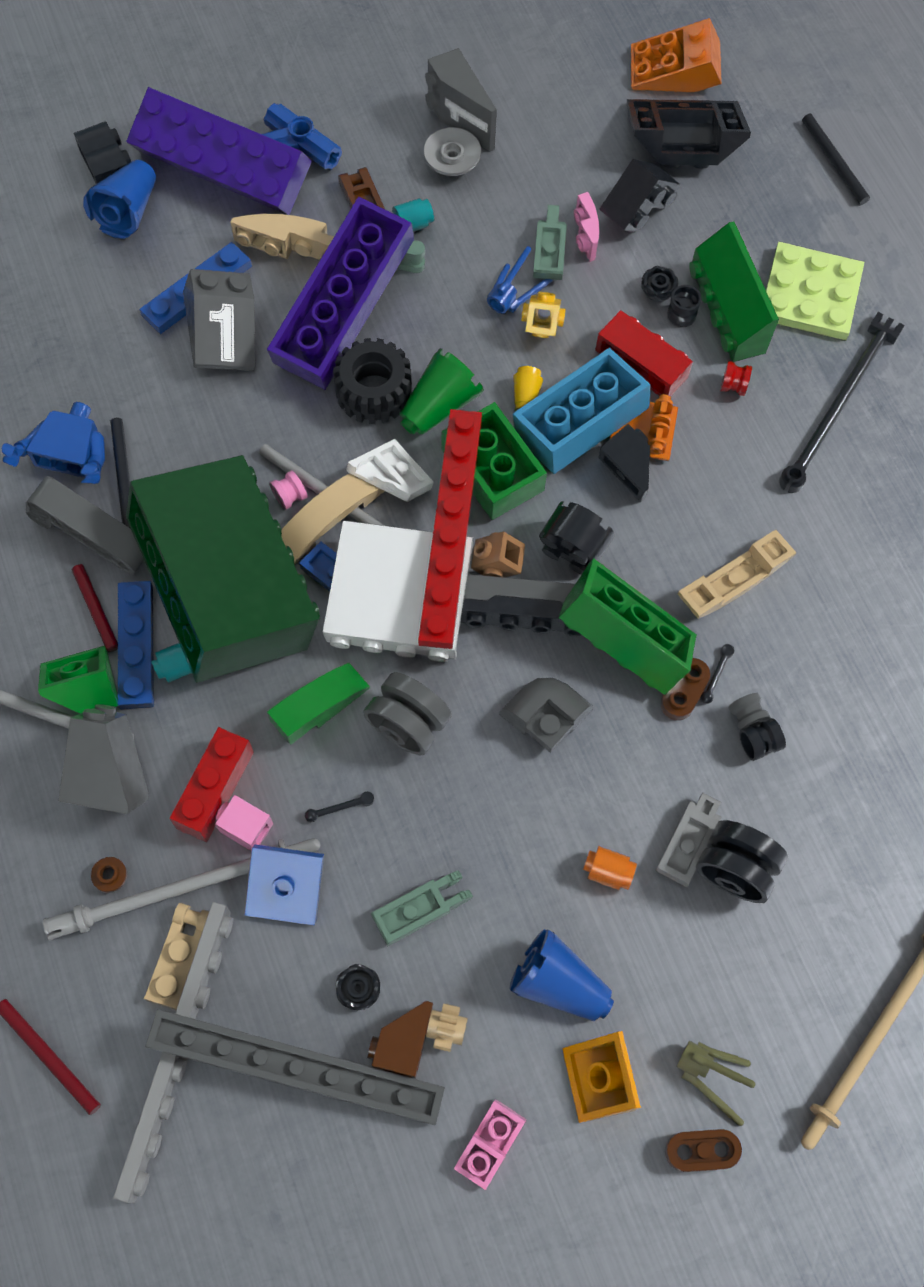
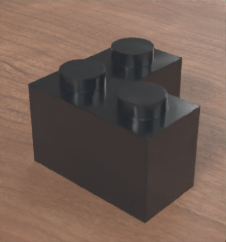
M632 159L599 210L624 231L636 232L646 224L649 218L648 213L652 208L664 209L672 204L677 196L676 191L681 184L658 165Z

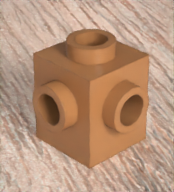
M504 531L491 533L489 536L475 539L471 569L483 576L506 578L521 574L525 544Z

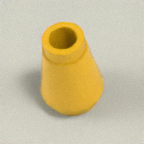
M521 366L517 369V373L513 375L515 412L538 397L543 383L541 370L538 368Z

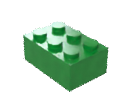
M495 402L477 411L482 412V423L473 485V495L491 520L498 518L545 491L547 472ZM448 428L441 431V450L443 453L445 451Z

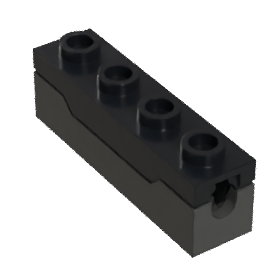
M468 574L460 623H466L468 626L475 628L492 625L499 626V628L508 631L526 628L542 634L549 633L550 631H559L569 636H581L579 632L569 629L559 619L564 600L575 584Z

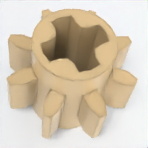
M443 1003L441 1012L432 1010L426 1037L435 1039L434 1048L451 1052L452 1043L462 1046L468 1018L459 1016L460 1007Z

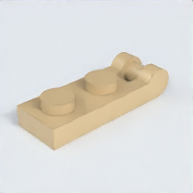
M179 903L175 909L170 930L144 997L146 1001L175 1010L177 1009L209 911L202 910L201 913L190 910L191 907L183 903ZM186 923L196 926L193 936L183 933Z

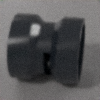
M681 285L673 291L667 311L668 319L672 324L678 327H688L695 322L702 300L698 289L690 285Z
M774 718L762 721L759 727L754 728L750 726L740 730L739 735L742 747L752 761L763 758L766 752L771 751L775 753L786 748L784 733Z

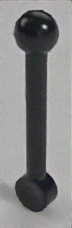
M725 644L721 648V659L707 690L700 697L703 703L708 704L713 701L714 696L712 693L727 659L731 658L735 651L734 647L730 644Z
M367 791L362 793L361 797L319 810L308 809L304 816L308 822H314L320 816L360 804L370 806L374 802V795Z

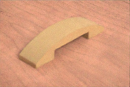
M349 473L314 497L281 530V537L285 546H289L293 552L294 565L311 552L316 546L315 541L359 505L365 508L385 491Z
M775 529L753 543L749 551L706 578L703 575L678 592V596L699 619L726 606L761 583L796 555V551Z

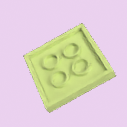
M778 241L766 287V292L779 318L777 324L847 340L865 262Z

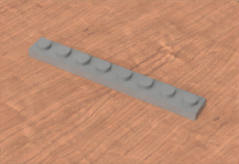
M212 902L175 1014L196 1019L199 1008L204 1009L210 995V987H207L211 973L215 974L222 958V952H218L222 938L227 939L233 925V918L230 917L231 912L226 905ZM164 1052L161 1054L113 1199L135 1203L137 1196L142 1197L147 1188L149 1174L145 1173L150 1157L155 1158L159 1151L162 1135L158 1134L162 1120H167L171 1114L175 1099L171 1096L175 1081H181L186 1069L187 1060H184L183 1057Z

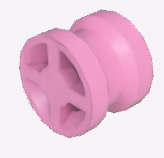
M292 470L285 474L284 479L280 481L274 480L269 483L276 500L284 510L291 508L292 503L296 500L303 501L308 497L302 482Z

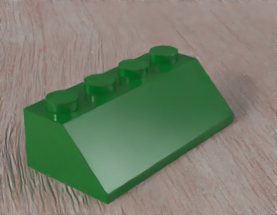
M735 221L729 222L695 248L692 262L689 263L691 277L698 282L702 302L708 305L711 323L713 327L718 328L721 335L723 350L729 353L732 362L766 354L779 318Z
M593 558L564 600L559 619L569 629L579 632L590 640L594 647L605 651L616 659L620 666L631 670L642 678L649 687L655 688L665 695L690 672L697 634Z

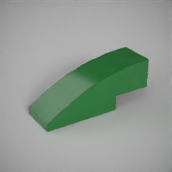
M347 663L303 686L267 711L270 722L291 745L316 726L319 729L369 690L370 686L354 667Z

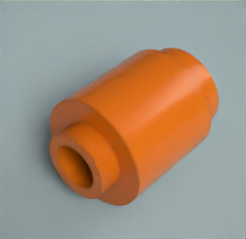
M598 846L596 852L589 850L583 870L589 872L587 879L616 890H619L620 887L629 890L637 863L629 861L630 857Z

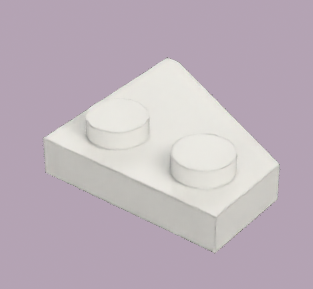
M395 439L349 461L346 468L348 473L406 502L431 490L434 483Z

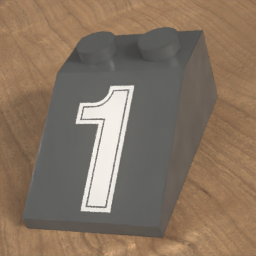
M457 48L429 58L428 73H425V80L428 86V93L425 94V99L430 111L434 110L439 120L449 127L461 128L473 134L484 149L489 152L495 150L497 109L460 49Z
M190 269L183 289L194 368L254 371V294L250 274Z

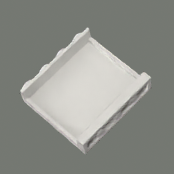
M343 521L323 627V635L326 642H330L331 646L341 649H348L350 645L363 647V650L371 653H382V650L396 651L397 655L409 658L415 657V654L427 655L429 659L438 662H447L448 658L456 659V647L468 569L473 554V537H467L453 649L419 646L418 638L433 532Z

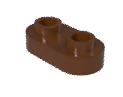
M692 658L691 670H696L699 673V677H692L688 673L665 695L663 694L661 709L668 718L684 720L691 715L710 679V669L704 661ZM674 697H682L685 703L682 705L677 704L674 701Z
M725 1129L680 1132L673 1135L665 1147V1156L668 1163L680 1172L728 1169L738 1163L742 1154V1147L738 1137ZM718 1142L723 1143L726 1147V1154L723 1157H719L715 1153L714 1147ZM680 1145L687 1146L690 1151V1155L686 1160L678 1156L677 1150Z

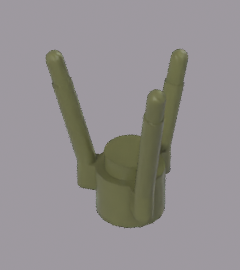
M689 1040L676 1066L684 1071L681 1078L692 1083L738 1126H742L744 1124L743 1119L697 1076L700 1075L705 1078L709 1069H712L734 1081L754 1088L756 1084L753 1080L714 1062V1058L745 1067L751 1066V1062L736 1055L710 1048L701 1042L695 1044Z

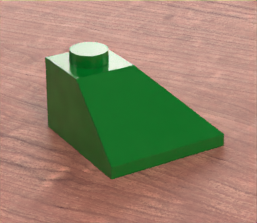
M105 646L40 664L38 684L40 696L80 714L85 709L95 708V705L118 706V692Z

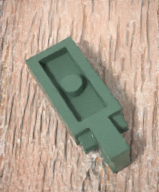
M548 205L546 221L539 220L537 223L533 278L562 280L567 224L565 222H558L559 205Z

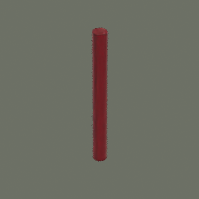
M7 999L0 1002L1 1017L89 1115L94 1114L101 1106L98 1100Z

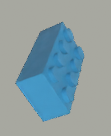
M608 348L514 412V429L534 456L553 474H556L650 407V384L611 348Z

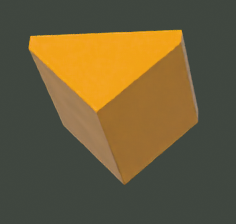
M623 1031L562 1048L579 1123L628 1113L641 1108Z

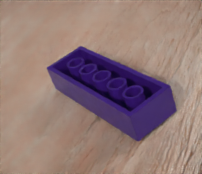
M150 87L146 90L126 140L128 144L141 153L286 215L291 213L312 162L298 149Z
M358 196L269 344L267 351L273 364L326 390L334 376L333 370L336 367L335 361L337 357H342V350L345 347L351 348V343L357 338L413 243L412 222Z

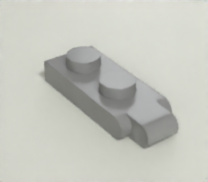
M703 792L697 804L690 801L656 869L657 872L685 887L689 885L696 871L695 866L702 852L707 848L710 842L709 838L716 824L722 818L716 814L721 804L720 801Z

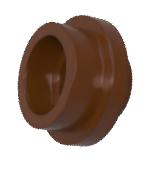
M115 857L100 859L91 871L93 885L98 890L106 893L117 891L124 885L127 879L125 865ZM106 869H114L112 878L103 879V872Z

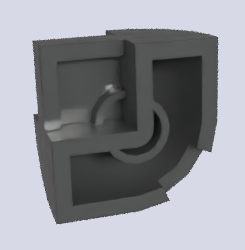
M537 678L523 686L499 712V715L523 735L529 734L551 753L569 732L572 733L593 710V705L568 684L556 678Z

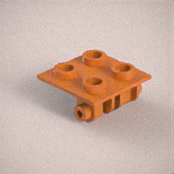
M660 395L659 399L655 400V403L650 402V407L627 423L634 430H641L648 438L650 458L664 461L670 460L678 407L673 406L669 395ZM624 425L623 427H621L620 429H618L616 432H614L613 434H611L610 439H611L614 435H616L621 429H623L626 425Z

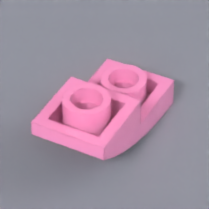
M585 192L577 196L576 209H574V218L579 226L576 243L579 250L585 252L591 262L596 258L599 221L593 200L589 192Z
M495 1099L454 1169L486 1190L527 1119Z

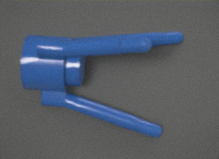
M530 246L525 248L508 276L510 264H505L493 289L487 295V303L498 313L505 314L507 310L514 313L522 303L553 281L552 279H545L516 299L517 290L511 282L531 252Z

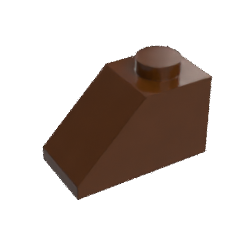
M423 1002L381 1028L379 1038L372 1037L367 1058L373 1060V1068L416 1079L428 1024L433 1010V1002Z

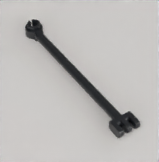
M877 312L867 330L874 334V337L794 465L788 466L783 470L779 478V484L783 490L792 478L790 474L797 476L799 479H793L788 493H797L802 489L806 482L805 471L883 343L886 340L894 345L905 326L904 324L899 323L895 330H892L890 327L894 319L889 317L885 324L882 325L880 322L884 314Z

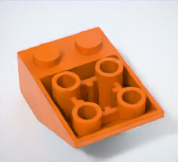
M710 18L631 44L632 90L698 92L722 84L720 39Z

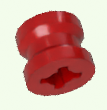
M728 361L720 391L727 392L733 390L738 395L745 396L751 377L752 366L745 365L744 367H739L734 362Z

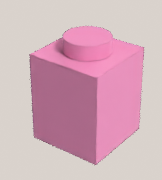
M236 795L233 796L230 803L224 802L216 815V820L218 821L215 825L219 832L252 851L254 844L260 845L273 826L269 814Z

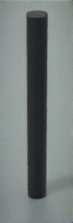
M811 113L805 115L802 122L861 205L867 203L870 200V196L813 115Z
M112 418L110 425L121 520L124 525L130 528L126 519L130 477L123 420L121 418Z

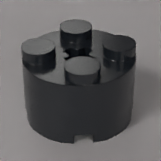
M561 501L540 532L539 538L544 544L542 552L554 560H558L559 557L570 562V568L582 575L593 558L599 562L615 536L614 531L610 526L605 530L600 525L602 518L586 507L570 502L568 507L564 506V501Z

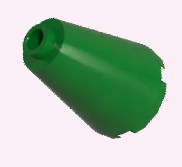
M440 348L434 353L400 412V416L403 419L400 424L412 435H415L416 432L423 435L447 419L450 415V409L460 410L478 398L484 391L483 386L480 382L475 386L471 381L474 376L472 371L450 352L443 356V349Z

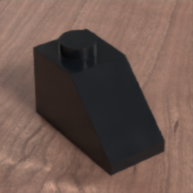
M627 424L600 448L598 458L642 502L646 498L649 489L650 445L648 444V438L641 430H634Z

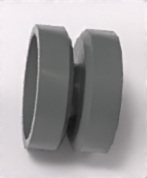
M393 672L381 686L383 696L372 698L363 711L364 717L380 734L400 748L419 756L425 755L434 742L432 731H441L451 718V711L447 704L428 687L405 674Z

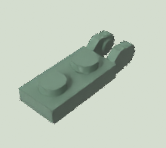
M459 870L435 882L431 880L371 913L387 947L450 913V910L472 899L473 895L470 890L461 891L446 901L440 891L456 885L463 878Z

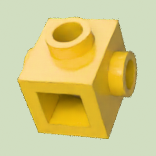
M538 292L537 296L532 295L530 302L523 305L521 321L527 322L525 332H530L532 336L539 338L556 336L557 326L563 327L566 312V309L560 308L561 299H555L556 295L549 292ZM539 309L549 310L550 315L547 317L540 316Z

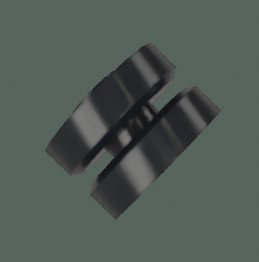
M730 820L719 821L709 838L712 847L704 849L695 866L698 873L711 884L730 895L753 903H765L775 886L771 876H778L788 859L786 850L771 837L753 827Z

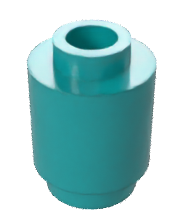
M418 198L392 207L393 214L412 222L413 232L427 228L429 223L435 220L434 212L428 199L421 200Z
M179 642L155 652L157 659L151 661L159 680L166 678L168 683L192 673Z

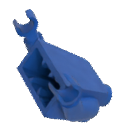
M74 402L69 414L52 411L26 438L16 442L14 446L4 443L2 445V453L5 454L3 462L17 467L20 457L29 455L33 465L36 467L84 478L81 483L98 484L100 482L101 469L105 463L104 437L98 432L94 421L88 419L91 408L84 403Z

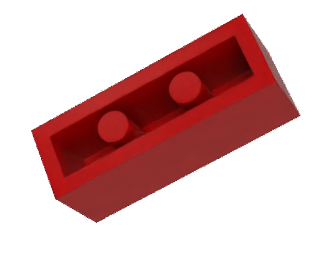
M621 310L598 333L595 351L601 354L608 348H611L650 384V390L658 396L665 394L671 397L689 377L693 361L689 359L686 353L675 349L665 342L659 334L651 332L641 325L635 317L629 316Z
M217 728L169 818L176 829L206 843L208 842L218 821L216 820L218 810L224 802L229 801L254 753L248 739L223 728Z

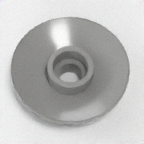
M449 127L440 129L431 134L424 145V158L427 164L434 171L443 175L457 176L465 174L478 164L481 157V147L477 138L461 128Z

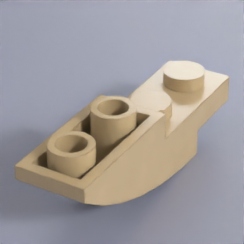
M254 214L234 217L230 222L234 241L242 246H251L265 251L271 256H279L288 259L293 250L302 256H310L320 260L334 236L327 234L326 223L294 215Z

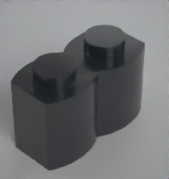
M106 121L73 133L79 151L95 184L131 163L127 150L121 151L119 148L122 143L115 128L110 129Z

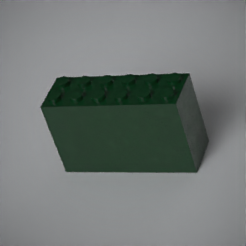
M244 455L130 481L126 519L196 683L308 649L317 623L320 620L319 608L314 601L311 602L308 596L306 580L301 573L298 574L295 568L293 552L289 546H285L281 537L280 524L277 519L272 518L269 512L267 496L264 492H260L257 486L255 470L252 466H248Z

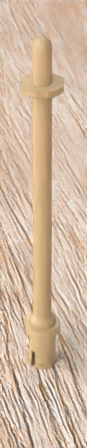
M924 947L823 1106L814 1103L810 1106V1110L816 1117L801 1139V1144L805 1149H814L829 1125L837 1129L841 1126L840 1120L835 1116L924 975Z

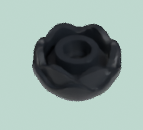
M654 266L644 273L641 287L645 295L651 300L665 301L671 298L673 291L678 287V278L671 269Z
M354 964L338 975L336 980V996L343 1006L351 1010L360 1011L369 1008L377 1001L380 994V980L374 970L361 964ZM356 985H361L360 991L355 990Z

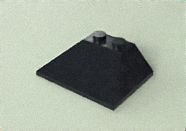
M627 99V109L634 136L660 165L668 168L692 165L695 168L704 169L708 168L709 165H719L747 141L751 135L750 128L738 101Z

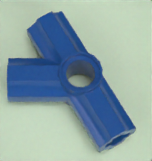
M273 103L267 108L264 123L273 131L262 135L302 151L324 169L330 168L332 170L338 164L342 156L341 147L316 130L310 118L297 116L281 103Z

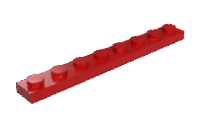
M450 409L418 638L419 646L453 649L482 412Z

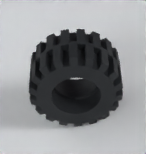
M366 338L364 343H359L358 341L351 343L352 348L345 347L342 350V357H337L335 361L336 367L333 370L336 398L338 399L341 409L345 408V413L350 418L356 415V421L363 423L364 419L369 420V424H376L375 420H381L382 423L388 422V417L390 416L395 419L400 415V409H403L412 393L410 361L408 358H405V352L401 348L396 350V344L392 342L385 344L384 339L377 338L376 342L371 341V338ZM374 375L388 380L377 387H367L359 383L361 379Z

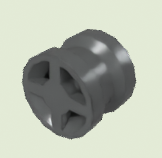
M758 693L743 696L729 705L728 708L731 714L736 715L738 719L737 726L739 730L750 726L756 728L760 726L762 721L771 718L768 711L762 709L760 705L762 699Z

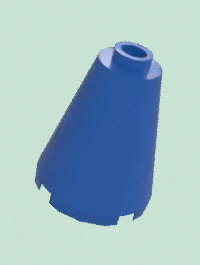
M134 160L91 187L83 198V207L88 218L91 221L95 219L101 225L99 229L103 233L114 238H128L139 228L156 182L155 171L148 163L142 160Z
M548 929L542 930L524 953L527 958L523 966H517L510 982V991L514 992L517 996L590 1021H595L599 1017L604 1019L614 1003V1000L611 998L612 990L554 932Z

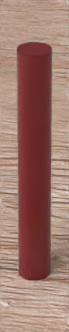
M83 564L75 565L71 569L103 644L107 652L116 651L118 649V642Z

